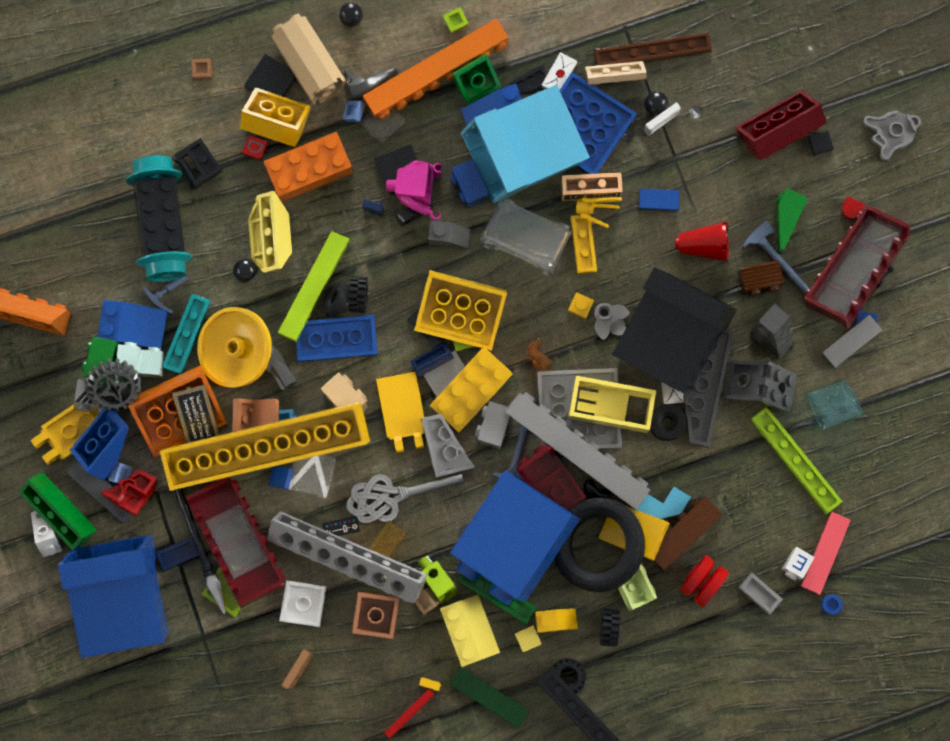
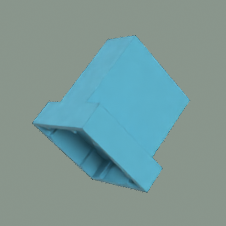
M557 84L499 110L493 109L473 118L460 132L488 189L489 197L493 204L576 167L590 158Z

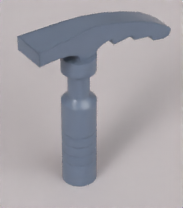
M185 276L181 279L173 280L166 284L162 290L156 291V294H152L146 287L143 290L154 304L162 310H167L168 313L173 314V310L164 306L162 302H159V299L163 297V294L172 291L188 280V278Z

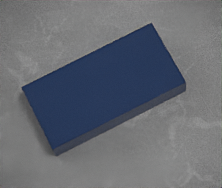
M444 342L410 362L417 375L421 377L454 359Z
M192 537L155 553L163 572L198 557Z

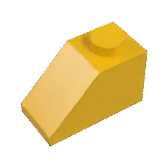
M575 608L535 612L537 633L578 629Z

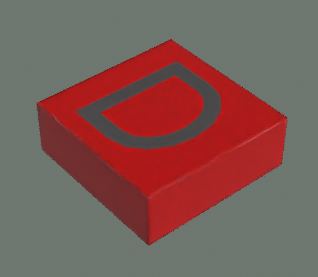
M249 135L242 154L261 161L268 142Z

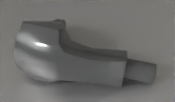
M395 67L387 71L382 69L376 75L367 79L354 75L349 69L345 70L346 90L350 99H363L364 94L398 74Z

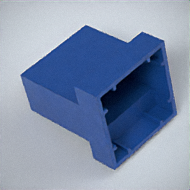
M152 534L79 547L73 551L71 549L58 564L63 590H68L81 658L165 642L169 632L155 567L157 556L155 554L156 550Z

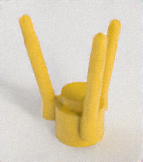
M620 197L579 198L576 214H580V219H586L609 228L608 224L588 215L593 214L594 208L619 209V205L599 204V202H616L622 199Z

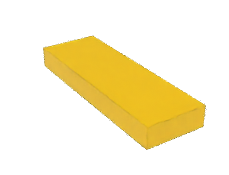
M580 215L571 216L577 275L597 273L591 221L580 219Z

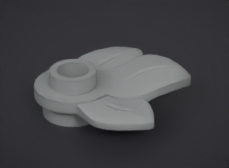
M601 303L597 305L594 311L595 318L597 319L594 328L597 335L603 340L607 338L609 333L622 336L626 329L623 319L630 314L628 309L619 304L611 306L608 303ZM606 310L608 315L602 316L600 312Z

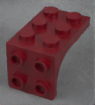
M544 444L533 450L535 452L533 456L528 458L526 455L517 462L519 466L516 467V470L525 482L564 509L569 510L572 506L586 498L549 444L547 446Z

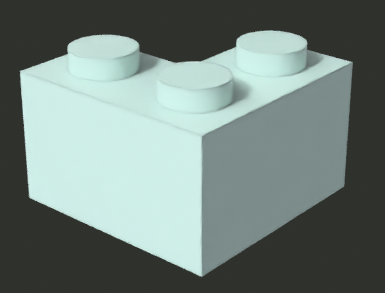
M124 342V345H118L117 358L120 360V363L126 360L128 365L132 364L134 370H137L139 373L138 377L163 378L164 368H162V365L165 361V354L159 348L148 347V350H142L133 342Z

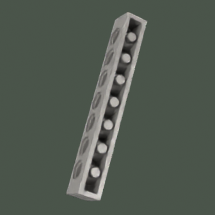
M281 511L271 520L267 540L277 546H282L295 554H300L314 562L328 566L332 570L342 572L348 577L356 578L369 586L383 590L385 593L402 598L406 602L414 604L422 594L427 577L426 573Z

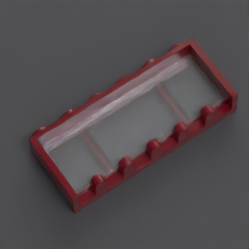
M869 205L866 206L864 211L861 210L859 212L857 221L853 226L849 227L843 242L840 241L838 243L833 257L828 258L822 273H818L814 285L804 295L806 308H810L842 324L847 329L911 235L908 223Z

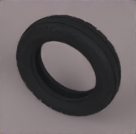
M591 498L572 506L567 511L580 520L554 558L562 575L576 587L590 592L611 591L627 583L639 569L645 552L644 532L637 517L625 505L608 498ZM599 516L609 517L618 523L624 533V554L620 562L611 570L597 574L589 573L582 569L574 558L572 551L574 534L579 526L590 518Z

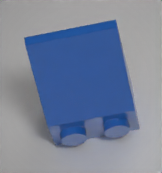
M513 84L462 108L461 113L467 126L473 118L493 109L499 110L522 100L517 85Z
M103 300L98 338L116 341L120 345H124V342H133L140 348L155 347L162 350L168 311L126 302Z
M105 406L70 451L87 473L104 481L118 463L129 427L113 408L108 412Z

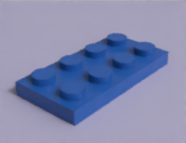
M374 315L307 321L296 342L297 361L309 362L377 356Z

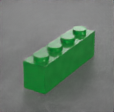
M43 472L29 478L18 491L72 551L86 544L97 531Z

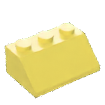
M479 595L440 608L462 667L500 653Z

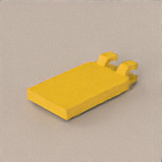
M416 372L376 379L387 438L394 440L396 453L404 452L402 438L414 436L416 449L424 448L422 439L424 430L421 418H424Z
M73 404L42 425L41 433L30 441L36 449L42 447L47 442L53 449L42 456L48 465L58 458L66 460L73 455L70 449L99 415L98 411L81 412L77 410L78 408H74Z

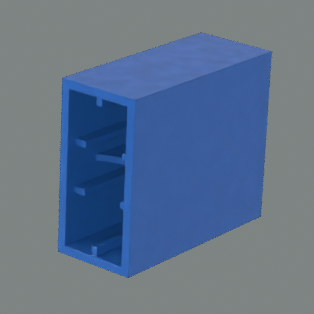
M505 470L450 552L460 560L455 569L474 582L478 580L480 575L487 578L493 583L488 592L506 605H509L513 598L527 601L580 519L516 475Z

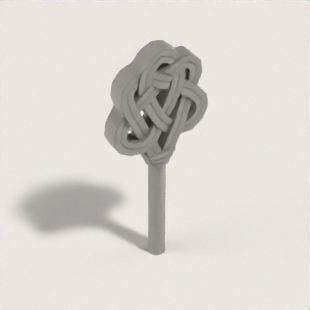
M378 474L373 476L368 483H358L353 486L346 508L363 524H370L376 520L384 523L392 522L399 513L398 503L403 502L410 495L464 481L462 474L409 488L393 487L390 478L386 475ZM382 481L386 485H380L376 483ZM371 490H372V491L383 492V493H382V494L371 493ZM391 494H399L394 498L389 497ZM368 499L376 500L370 505L366 503ZM355 502L358 504L357 509L353 507ZM383 503H386V504H385L383 507H381L378 511H375V510H376L377 508H379ZM392 509L391 514H389V515H384L385 513H387L389 510Z

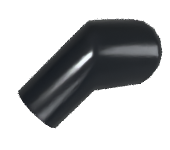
M591 479L584 482V492L590 499H611L610 490H599Z

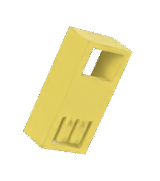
M576 376L568 419L648 433L651 426L656 390ZM578 387L598 390V393L580 390L578 399L596 402V404L578 401L576 411L592 413L594 416L574 412ZM629 396L649 399L644 425L625 422Z

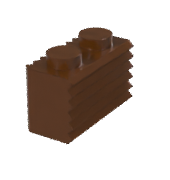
M779 260L738 270L743 295L756 296L761 294L760 291L764 290L775 292L780 290V287L784 284Z

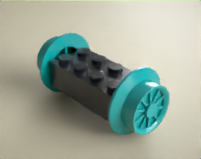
M156 155L136 159L132 162L133 174L126 178V183L133 186L142 253V257L136 261V265L145 269L146 280L166 282L181 279L187 275L185 264L193 259L192 255L186 253L184 249L176 181L182 178V173L173 169L172 159L167 156Z

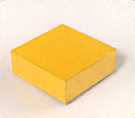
M423 677L419 683L421 686L437 691L441 687L439 682Z

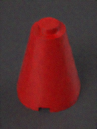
M721 222L679 233V238H675V248L679 249L681 254L728 262L729 239L726 234L728 232L727 222Z

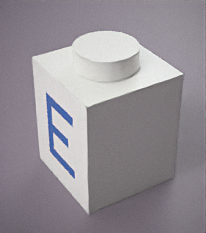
M798 547L793 548L782 570L792 580L803 579L815 557Z

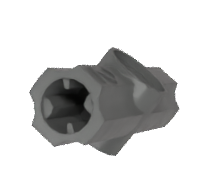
M272 345L271 357L266 369L269 374H272L282 391H285L294 386L297 381L286 366L287 363L278 349H275Z

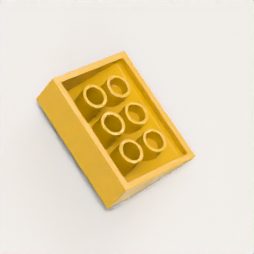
M429 270L414 331L479 348L484 346L487 350L492 351L507 291Z

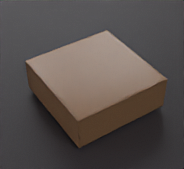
M211 58L191 59L193 80L212 79Z

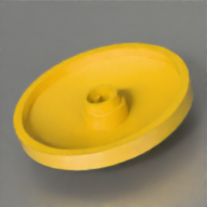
M229 307L214 313L203 325L197 344L198 359L204 373L216 384L230 388L244 387L255 382L267 368L272 350L270 333L264 321L256 313L238 307Z

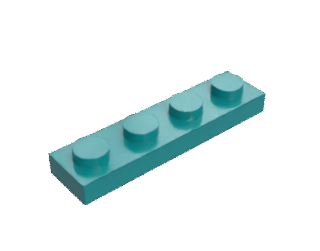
M191 294L162 368L177 374L183 373L211 304L210 300Z

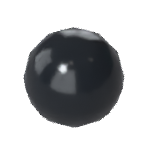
M349 2L341 7L340 21L342 24L353 27L361 22L363 11L358 4Z
M654 91L647 95L644 106L649 114L658 116L668 109L669 101L664 93Z
M247 258L240 259L233 267L235 278L242 283H248L258 272L255 262Z

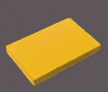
M626 506L634 513L642 526L645 537L644 557L654 561L670 523ZM607 517L598 539L625 550V536L621 527L616 521Z

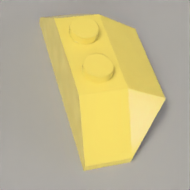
M270 191L256 196V203L248 220L251 258L261 268L263 273L281 269L292 253L289 213L274 191Z

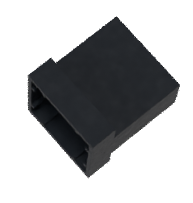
M654 267L643 287L646 291L612 355L677 391L689 394L723 330H727L738 309L672 274Z

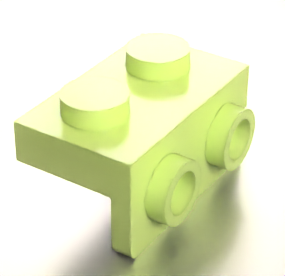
M642 564L635 575L618 588L628 611L657 599L655 589L651 585L646 569Z

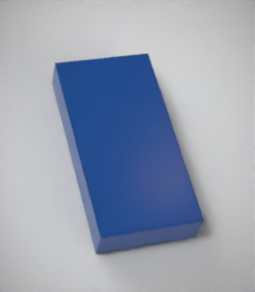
M640 189L639 209L678 211L679 191Z

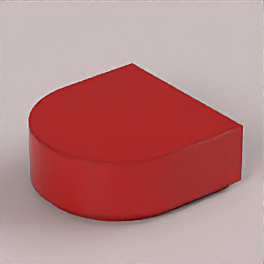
M847 196L841 208L842 215L848 220H855L859 212L864 209L865 204Z

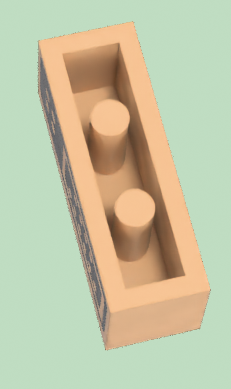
M621 173L563 175L561 177L562 201L578 200L579 198H621L622 195Z

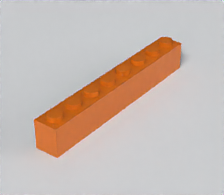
M496 18L364 94L363 102L375 121L378 119L383 120L395 109L400 110L404 108L407 102L413 99L418 100L426 91L437 89L441 85L440 83L445 80H452L455 71L485 54L490 57V54L493 52L504 50L507 47L509 37Z

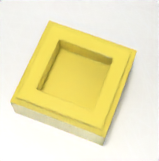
M534 625L515 633L522 652L541 645Z

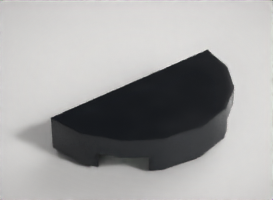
M544 65L509 82V85L516 84L521 94L536 92L542 87V83L545 80L546 71Z

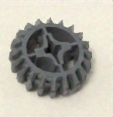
M108 358L105 364L100 360L99 367L93 365V371H88V378L85 379V391L88 393L87 397L89 400H92L94 406L98 404L101 410L106 406L108 412L111 408H115L118 412L120 406L126 409V403L132 405L133 399H138L137 392L141 391V379L138 377L139 373L137 370H134L132 364L128 365L126 360L120 363L118 358H116L115 362H112ZM105 377V380L97 386L98 382ZM129 384L127 389L121 393V390Z

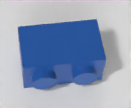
M473 159L451 168L452 175H450L453 186H458L460 190L458 196L462 204L466 203L467 207L470 208L489 199L488 189Z

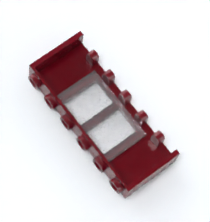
M226 477L185 498L241 609L285 587L283 581L286 580V577L281 568L277 570L274 564L277 561L272 550L268 552L265 546L268 542L263 532L258 533L256 526L259 524L254 514L249 515L247 509L250 506L245 497H240L238 491L241 488L237 480Z

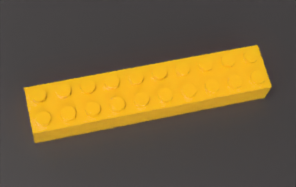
M361 402L165 448L160 451L169 490L171 491L366 445L370 442Z

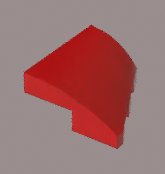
M139 469L132 473L129 478L120 480L118 485L113 488L103 490L102 496L122 510L137 517L158 487L157 478Z

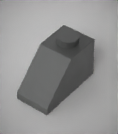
M430 221L428 239L430 246L468 249L470 229L450 222Z

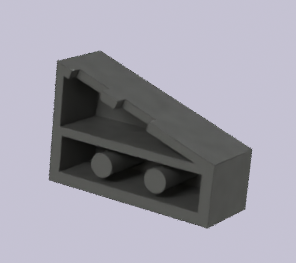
M775 303L750 332L751 338L756 343H762L779 359L795 342V339L792 338L793 331L790 330L792 327L790 316Z

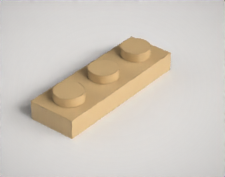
M643 61L585 67V74L589 85L629 80L637 81L639 79H646L647 73Z

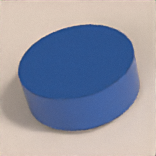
M834 594L825 596L821 601V608L828 615L838 614L843 606L840 597Z

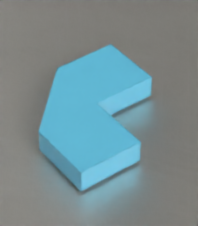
M673 487L664 503L648 494L636 510L659 519L673 517L682 513L691 497Z

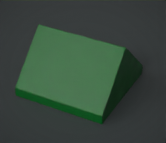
M487 54L453 73V83L467 105L502 87Z

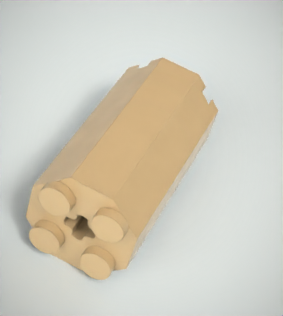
M295 14L288 22L278 24L273 28L272 40L312 104H317V100L320 103H324L338 95L340 92L338 88L341 85L344 88L346 80L306 17Z

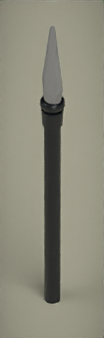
M175 489V494L201 561V567L206 578V586L222 613L225 614L221 583L216 577V572L213 570V566L208 559L183 489Z

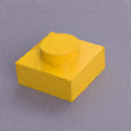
M576 292L568 312L586 319L594 300Z

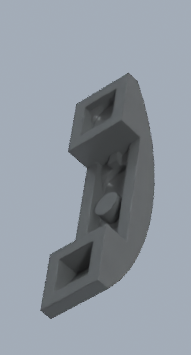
M76 458L64 470L123 523L130 518L131 514L102 496L103 490L113 488L108 481H103L87 473Z

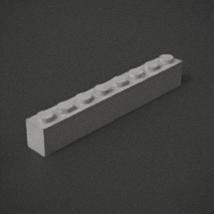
M519 392L505 410L508 415L634 509L639 507L651 491L647 488L649 483L641 477H638L636 480L630 475L633 471L624 465L621 467L616 465L614 457L607 452L605 455L598 451L600 447L591 440L589 443L582 439L584 435L575 428L572 431L565 427L567 425L566 421L559 416L556 419L549 415L551 410L543 404L540 407L533 403L535 398L527 392L524 394Z

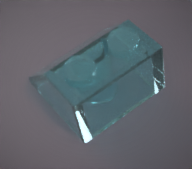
M845 380L807 393L822 431L864 414L856 394Z

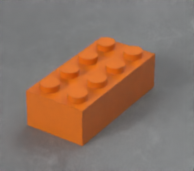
M337 132L264 161L281 202L353 173L352 166Z

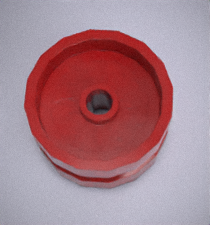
M707 554L692 568L679 589L688 597L698 588L699 591L694 597V602L701 608L710 601L729 575V571L722 566L717 567L710 574L715 561Z

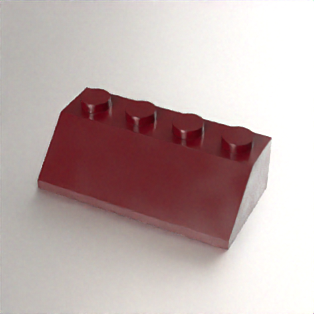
M801 90L735 128L750 153L761 161L778 150L784 149L794 141L802 139L803 136L810 132L818 130L827 122L822 105Z

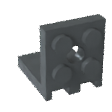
M730 360L723 399L727 401L761 402L781 412L790 413L797 374L770 361ZM748 377L747 383L743 386L744 378Z

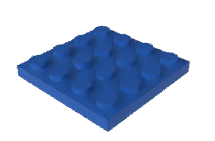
M571 72L560 88V93L590 157L576 167L586 174H598L636 118L637 113L592 84L589 85L587 81Z

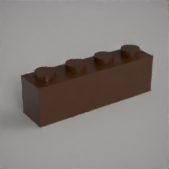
M698 497L690 505L693 509L689 513L684 511L675 519L678 523L673 528L670 525L668 526L653 561L661 571H664L723 515L707 497H704L702 500Z

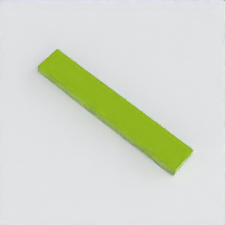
M331 231L283 321L278 335L297 342L350 242L349 238Z
M767 407L750 419L825 514H828L843 502Z

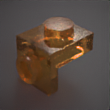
M542 339L533 340L527 348L529 351L527 357L533 360L532 364L538 369L542 370L544 368L548 370L552 360L537 350L542 344Z

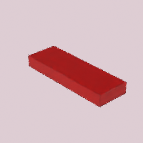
M430 689L384 732L388 738H392L434 696Z

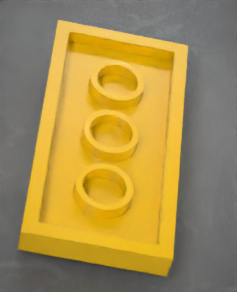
M483 346L429 406L438 414H442L445 421L457 432H460L513 373Z

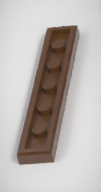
M709 32L594 49L596 66L639 61L646 63L711 53L712 47Z

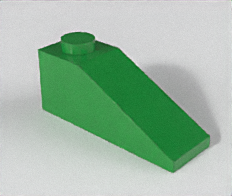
M786 188L784 193L780 192L775 201L778 204L775 210L778 254H782L808 200V197Z

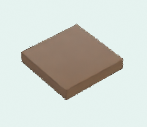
M303 649L281 686L286 689L294 688L312 659L313 653Z

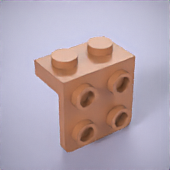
M233 399L232 432L279 421L278 399Z

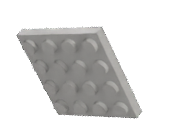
M617 368L537 372L539 407L541 404L551 410L549 415L555 419L557 416L567 422L565 427L571 431L574 428L584 435L582 437L584 441L589 443L591 440L600 447L599 450L622 448L621 428L568 419L575 377L581 376L618 383ZM578 387L574 412L594 416L592 413L576 411L578 401L596 404V402L578 399L580 390L598 393V390ZM540 438L541 445L547 446L548 444Z

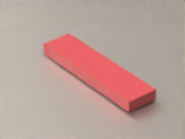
M834 512L830 513L813 554L815 558L807 570L800 587L818 595L821 594L851 521L850 519Z

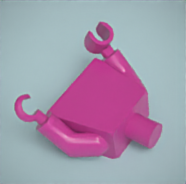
M415 160L397 170L396 180L386 181L387 192H395L403 205L425 216L429 214L432 220L437 221L440 219V212L437 211L438 216L435 218L429 206L431 205L433 177H441L443 172L437 170H441L442 165L435 163L432 166L431 163Z

